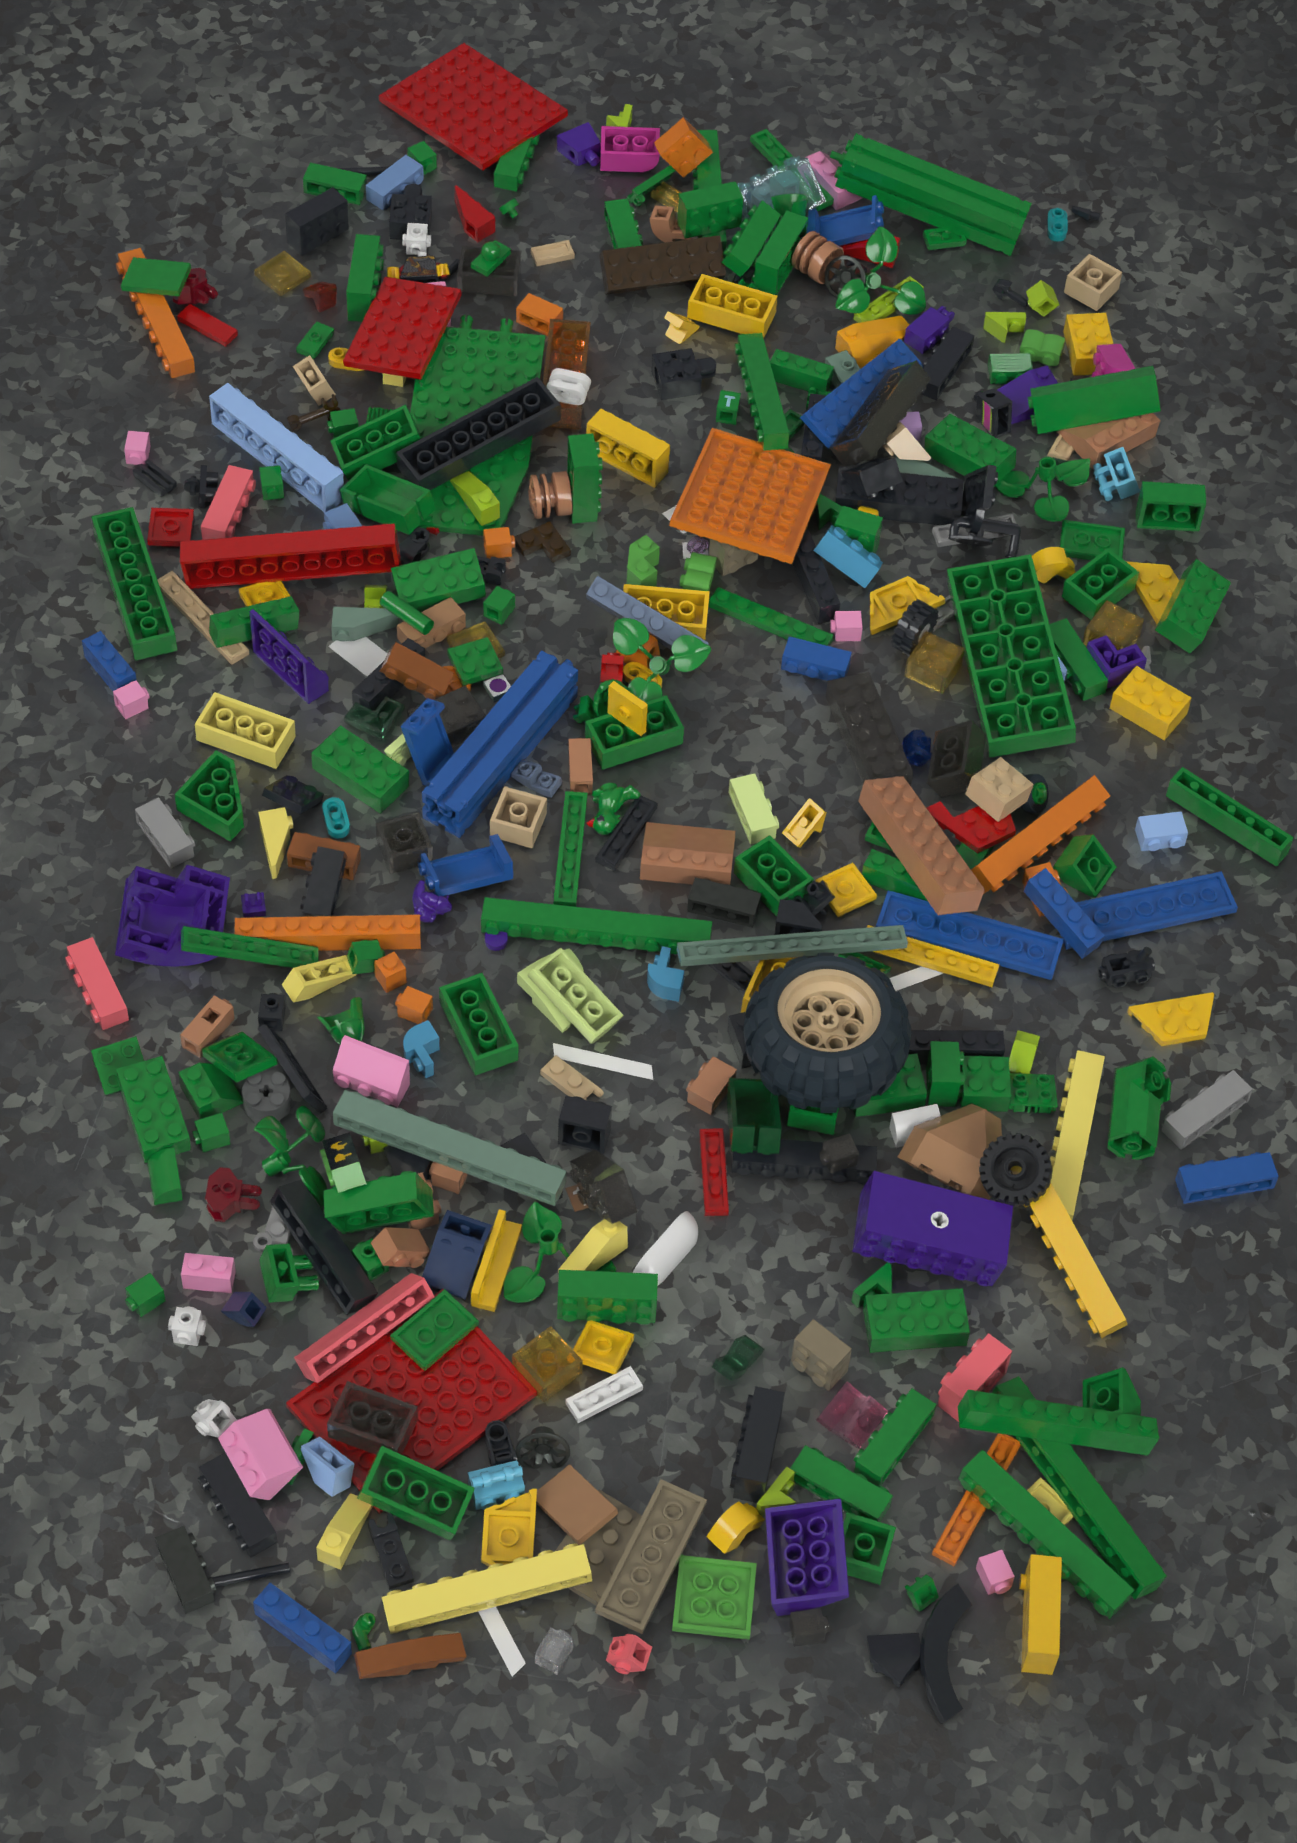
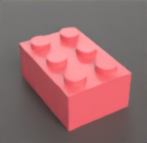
M989 1333L983 1340L979 1338L972 1346V1352L968 1356L963 1355L957 1362V1368L954 1372H948L940 1382L942 1387L938 1392L939 1401L937 1406L958 1422L957 1406L967 1390L989 1393L1007 1373L1012 1350Z

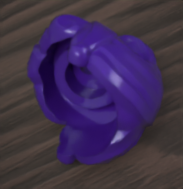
M420 880L413 892L414 915H420L421 922L430 923L436 919V915L450 912L452 904L448 901L449 895L437 896L433 892L425 891V882Z

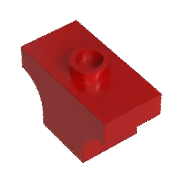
M608 652L607 655L602 654L600 683L615 679L623 684L624 656L613 652Z

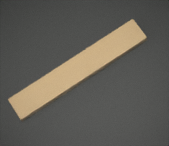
M173 571L157 579L161 592L216 648L209 634L210 615L214 613ZM242 642L216 648L231 665L249 655V649Z

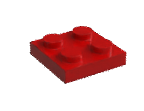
M151 507L147 537L148 546L180 547V542L191 541L194 509Z

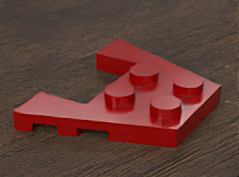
M941 801L926 807L940 828L943 830L948 829L955 834L956 839L976 853L1015 836L1016 833L1011 814L997 822L980 806L972 808L956 817L950 814Z

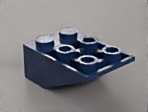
M447 1210L438 1228L422 1275L428 1286L438 1291L445 1289L451 1295L466 1300L478 1273L493 1225Z

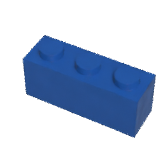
M101 631L82 640L84 657L112 691L136 680V673Z
M789 637L782 656L781 669L844 685L850 667L852 652Z

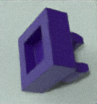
M264 892L241 895L243 918L266 916Z

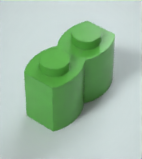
M1028 329L1025 331L1019 353H1030L1032 362L1039 361L1046 366H1058L1064 350L1065 338L1055 334H1044L1038 330Z
M692 552L691 557L685 560L684 570H686V575H681L679 586L687 590L710 591L717 557Z

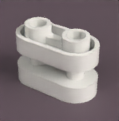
M556 368L551 372L546 387L557 401L572 405H582L590 388L591 379L584 373Z

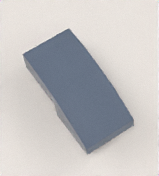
M524 759L520 761L511 773L512 778L522 785L550 798L553 797L563 783L560 776L544 772L540 764Z

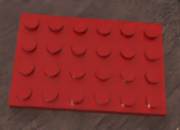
M385 277L376 293V298L373 299L343 359L344 367L421 380L462 296L461 289Z

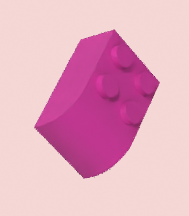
M602 126L600 171L646 172L653 169L659 162L660 154L654 142L660 138V128Z
M1121 344L1097 345L1096 353L1093 355V362L1096 366L1092 377L1136 369Z

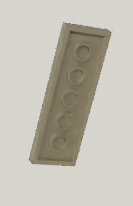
M660 1479L595 1608L596 1614L643 1634L707 1504V1499Z

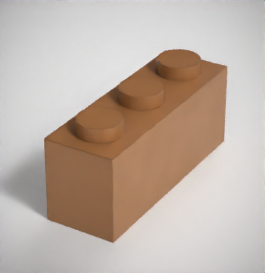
M450 597L421 612L434 621V626L427 635H423L407 623L402 622L397 625V639L402 644L407 638H410L426 649L465 628L466 614Z

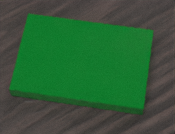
M133 257L121 283L122 291L180 296L190 273L191 264Z
M1063 520L1060 547L1064 548L1066 557L1092 560L1109 548L1123 559L1125 528Z
M239 1032L201 1049L204 1058L236 1083L278 1065L276 1056L244 1032Z
M444 1289L393 1332L390 1338L417 1365L426 1371L477 1327L479 1320Z

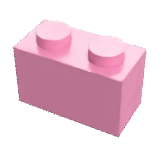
M185 1253L181 1271L183 1289L232 1293L236 1273L234 1258Z

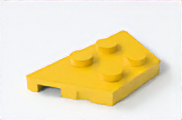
M1126 561L1139 571L1135 590L1156 624H1158L1179 579L1170 565Z
M909 576L871 591L870 634L874 635L897 625L899 619L903 617L904 611H907V607L912 605V602L917 599L937 608L945 604V598L942 595L938 597L931 593L930 588L918 584L916 580Z
M1214 993L1129 1006L1127 1012L1131 1017L1135 1016L1142 1023L1141 1027L1147 1033H1150L1160 1046L1205 1039L1207 1035Z
M531 1489L528 1493L516 1498L507 1499L500 1505H493L484 1509L481 1556L483 1564L487 1566L497 1563L506 1565L513 1563V1560L519 1557L533 1558L537 1489Z

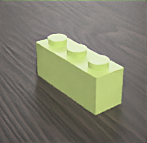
M755 773L730 779L729 795L750 845L758 843L769 835L775 839L776 831L779 829V822L777 816H773L771 812L772 806L769 798H765L762 781H758Z

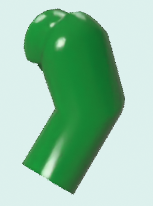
M367 1612L361 1615L352 1629V1634L359 1651L372 1648L367 1637L376 1621L372 1613Z

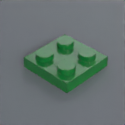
M488 637L447 649V655L462 686L503 675V667Z

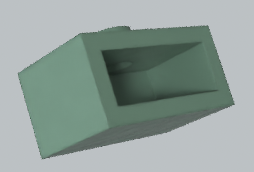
M847 350L825 358V364L834 366L832 384L835 388L860 370L856 359L851 357Z

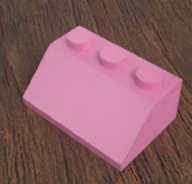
M821 151L805 157L803 167L834 198L833 205L831 206L835 210H839L863 198L848 192L846 189L835 187L838 179L834 177L838 166L842 167L838 161L829 158V155Z
M344 1035L334 1064L333 1079L342 1088L353 1089L363 1096H371L384 1102L386 1105L391 1104L398 1107L410 1086L409 1060Z
M264 1409L234 1421L218 1437L250 1497L271 1500L303 1468L271 1409Z

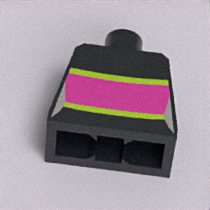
M996 389L976 392L973 397L977 403L976 417L987 432L995 438L1010 433L1012 401Z

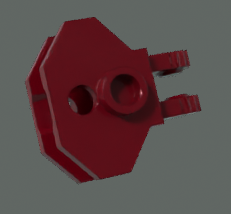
M193 268L190 270L180 296H173V302L178 305L190 303L194 305L197 303L206 304L209 298H217L218 292L208 284L206 270Z
M220 1167L208 1178L205 1195L207 1211L215 1222H225L234 1213H241V1209L256 1210L260 1206L258 1199L243 1196L258 1197L262 1194V1189L258 1185L243 1184V1180H238L230 1168Z

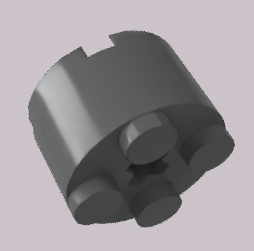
M264 1070L247 1078L242 1088L245 1114L253 1119L254 1123L257 1124L267 1116H273L279 1122L285 1116L287 1117L291 1110V1094L289 1083L283 1073Z

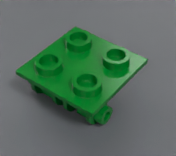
M137 1036L91 1050L93 1063L97 1069L105 1095L121 1091L116 1069L144 1061Z
M1010 1073L1011 1100L1008 1110L1025 1112L1026 1106L1027 1113H1030L1031 1107H1033L1034 1113H1037V1110L1039 1113L1051 1114V1111L1056 1112L1058 1103L1054 1075Z

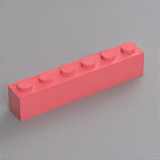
M410 1273L295 1356L294 1359L305 1378L319 1383L429 1303L435 1296L424 1277Z

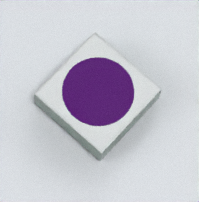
M499 675L483 682V687L493 702L501 699L511 687L504 675Z

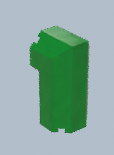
M1154 1056L1115 1068L1107 1148L1118 1157L1125 1158V1154L1132 1155V1159L1140 1160L1154 1156L1158 1141L1160 1107L1163 1102L1170 1100L1172 1085L1170 1078L1165 1079L1163 1072H1166L1164 1064Z

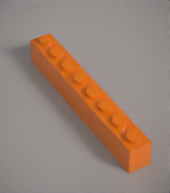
M141 248L118 254L119 262L116 263L119 275H123L122 279H124L133 257L145 258ZM129 292L131 301L136 302L135 307L138 315L143 317L142 323L145 330H149L148 334L151 343L156 344L157 356L162 357L164 371H168L171 378L194 373L193 355L164 295Z
M1095 775L971 869L985 889L983 894L990 889L993 893L1004 885L1002 880L1005 878L1008 881L1019 874L1017 869L1020 866L1022 869H1025L1034 862L1032 860L1033 856L1036 855L1039 858L1048 851L1047 845L1051 844L1053 847L1063 839L1061 834L1064 832L1066 835L1070 834L1078 828L1075 825L1078 821L1082 824L1092 817L1090 814L1092 810L1097 813L1106 806L1104 801L1110 797V794Z
M420 915L235 918L234 934L318 947V951L349 950L352 942L362 940H378L383 950L421 949Z

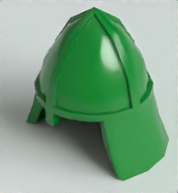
M790 193L772 196L771 200L774 210L781 214L780 217H783L786 210L805 216L810 197L806 194Z
M352 998L350 1000V1009L329 1017H317L338 1044L341 1045L344 1035L361 1042L363 1041L365 1027L362 998Z

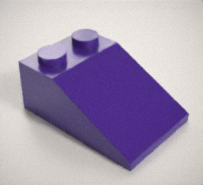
M1048 365L1029 370L997 389L1012 401L1011 424L1029 420L1031 415H1035L1034 408L1029 409L1027 398L1031 396V388L1058 383Z

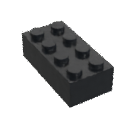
M755 1386L754 1395H748L746 1413L742 1422L741 1436L738 1441L736 1459L731 1474L730 1488L734 1489L733 1498L758 1503L765 1494L785 1392Z

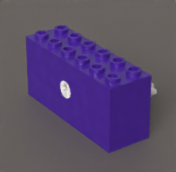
M873 1171L860 1193L852 1252L859 1253L864 1257L883 1259L888 1263L907 1265V1267L912 1269L927 1270L936 1275L952 1276L956 1280L976 1282L980 1286H993L1007 1266L1013 1206Z

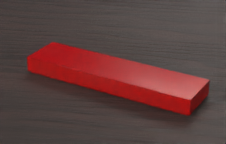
M723 1128L700 1129L704 1216H728L729 1205Z

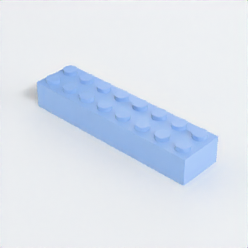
M229 383L209 395L212 425L266 467L280 465L282 480L323 512L334 509L343 502L340 489L344 486V474L338 466L330 463L324 455L317 453L310 444H306L299 439L297 434L290 432L280 421H276L266 410H262L252 399L245 397L238 388H234Z

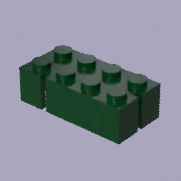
M729 1078L727 1112L731 1152L745 1154L757 1150V1153L764 1155L779 1154L782 1128L778 1095L772 1094L764 1086L761 1079Z

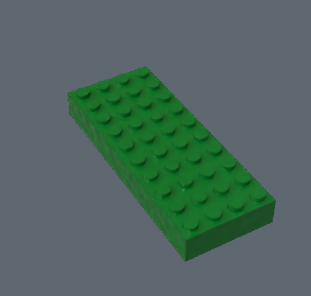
M1032 555L947 569V585L989 758L1076 743V726Z

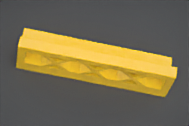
M498 1210L471 1291V1306L492 1312L496 1310L522 1231V1224L506 1221V1211Z

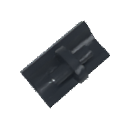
M201 465L200 480L196 476H191L184 482V489L190 495L194 496L199 492L198 507L205 508V502H212L218 488L206 487L218 486V472H208L207 465Z
M822 880L820 883L813 881L808 885V894L803 898L796 896L793 899L796 902L804 903L815 916L818 912L823 915L827 914L828 909L826 905L835 896L830 891L828 884Z

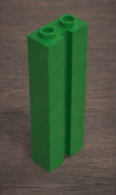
M1154 366L1031 388V396L1027 397L1029 409L1034 408L1035 415H1031L1032 427H1037L1038 434L1161 411Z

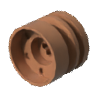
M811 231L798 243L794 250L791 264L795 269L800 270L803 274H808L809 278L823 285L825 284V271L828 264L834 258L844 256V251L837 244L827 241V238ZM841 260L836 261L832 266L839 269ZM831 270L829 271V280L835 275Z
M567 471L552 472L551 482L547 481L545 474H540V484L537 475H530L528 495L535 519L542 517V509L545 517L549 518L551 508L553 507L557 516L572 514V495Z

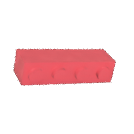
M228 466L201 524L202 540L231 538L234 536L236 523H240L242 510L248 506L250 492H254L256 487L253 470Z
M93 937L67 946L68 956L65 957L69 970L74 969L76 973L73 975L78 988L82 987L84 990L82 996L85 1004L91 1005L93 1009L90 1012L94 1023L99 1022L102 1030L129 1021L127 1007Z

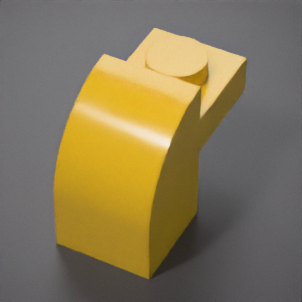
M1048 547L1032 555L1038 581L1044 584L1056 574L1068 579L1076 573L1075 564L1070 558L1066 557L1064 548Z
M738 1501L722 1514L706 1537L726 1554L738 1548L746 1534L759 1528L765 1519L754 1506L748 1503L742 1504Z

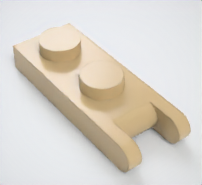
M557 1055L540 1070L541 1076L570 1097L578 1096L587 1100L586 1098L592 1093L597 1097H601L604 1094L601 1088Z

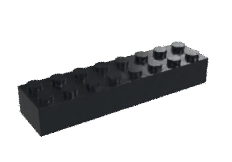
M536 377L396 452L398 469L409 482L432 490L560 421L561 404L543 382Z

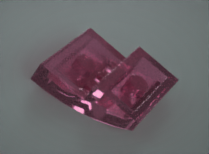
M847 1381L816 1420L836 1436L859 1449L887 1414L888 1410L870 1395L865 1397Z

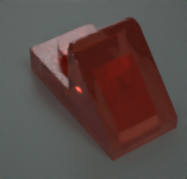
M319 281L302 289L305 297L313 298L318 312L325 311L336 305V284Z

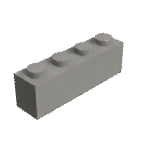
M1234 1070L1227 1075L1222 1074L1212 1086L1202 1088L1194 1099H1187L1180 1109L1170 1111L1163 1119L1162 1132L1182 1150L1246 1104L1250 1099L1253 1089Z

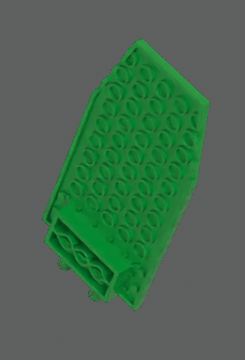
M466 315L460 317L459 328L446 327L422 379H415L410 413L421 438L430 435L536 377L541 379L545 335L513 333L514 323L511 319H508V323L505 325L506 318L500 322V331L471 329L473 318L470 315H467V322L465 321ZM533 435L467 470L488 486L500 502L499 519L481 526L449 480L430 490L435 510L424 521L420 520L421 524L418 527L425 529L434 527L439 528L440 532L483 536V529L502 528L508 518L510 508L513 507L515 497L522 487L524 477L527 476L529 471Z

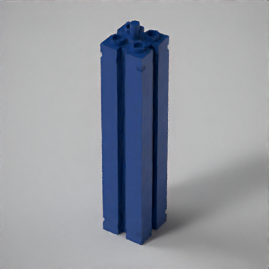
M541 650L536 660L530 663L430 781V785L426 786L422 791V802L425 804L422 807L423 819L436 826L441 824L445 826V831L461 838L465 833V829L471 826L510 779L511 773L522 759L525 760L569 708L570 703L574 702L577 698L578 686L576 682L578 681V669L572 666L573 663L569 659H566L560 665L554 655L547 654Z

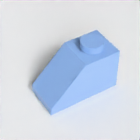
M321 1437L301 1446V1452L317 1486L331 1497L350 1488L354 1469L352 1461Z

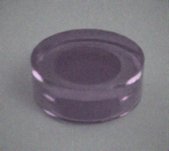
M694 536L689 540L687 550L690 554L692 552L703 554L708 548V541L704 537Z

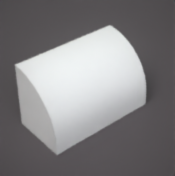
M937 1104L892 1113L889 1129L896 1148L904 1146L914 1126L941 1116Z

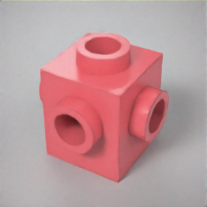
M633 1634L613 1637L606 1661L615 1667V1671L621 1674L645 1671L652 1646Z

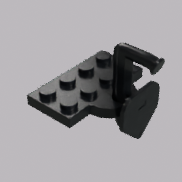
M987 465L965 475L962 517L951 523L948 539L962 544L988 546L993 544V540L983 538L984 532L1011 536L1009 551L1005 557H1016L1021 534L1020 526L1016 523L984 518L985 510L991 509V506L994 505L995 493H993V489L998 481L996 466ZM959 527L965 528L968 536H959Z

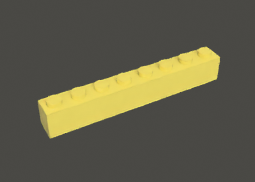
M1077 1050L1075 1059L1070 1058L1068 1072H1071L1072 1075L1071 1078H1066L1064 1091L1068 1092L1067 1098L1062 1097L1060 1111H1064L1063 1117H1058L1056 1130L1060 1131L1059 1137H1054L1052 1150L1056 1151L1055 1157L1050 1156L1052 1165V1179L1050 1182L1071 1220L1074 1216L1105 1056Z
M569 1544L563 1550L555 1552L546 1550L533 1558L519 1557L510 1564L503 1565L502 1563H497L489 1566L487 1570L479 1572L477 1570H470L463 1573V1576L456 1578L450 1576L443 1577L437 1583L429 1585L420 1583L406 1591L393 1590L388 1592L387 1596H383L382 1601L390 1633L394 1634L592 1582V1573L584 1544Z

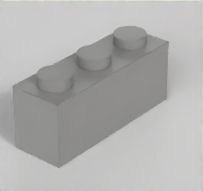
M158 797L135 809L138 825L170 869L194 857L193 847H195V842L191 835L185 834L180 820L174 819L168 804H163Z

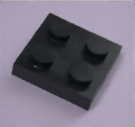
M286 775L266 786L262 796L300 815L322 802L324 793L318 791L314 786L298 781L294 776Z

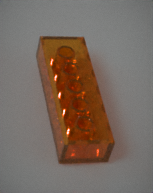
M550 319L543 378L545 386L549 382L551 372L556 368L587 374L591 322ZM559 402L561 404V420L548 427L581 429L583 404L572 405Z

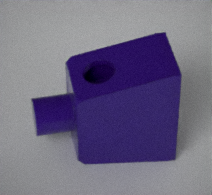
M589 122L557 135V151L576 166L587 162L591 166L599 164L601 143Z

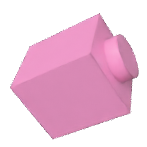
M128 431L124 448L126 464L145 465L151 448L149 432Z
M835 611L834 620H830V632L834 633L835 641H861L863 628L861 611Z
M136 680L113 691L115 706L125 719L149 709V693Z
M1003 1550L978 1558L976 1570L987 1594H1003L1010 1590L1015 1576Z

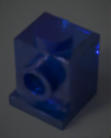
M912 730L903 738V760L921 767L933 757V753H931V738L926 736L923 730Z

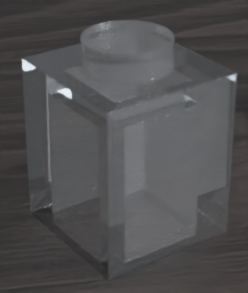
M550 1627L535 1653V1663L558 1675L573 1650L574 1639L566 1631L561 1629L555 1630Z

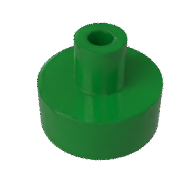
M513 198L498 209L502 215L508 212L511 218H514L518 215L515 207L519 203Z

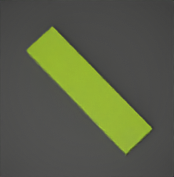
M909 276L893 288L900 290L905 282L917 281ZM888 290L869 303L865 311L855 313L853 319L860 323L886 318L897 310L894 305V299L898 294Z

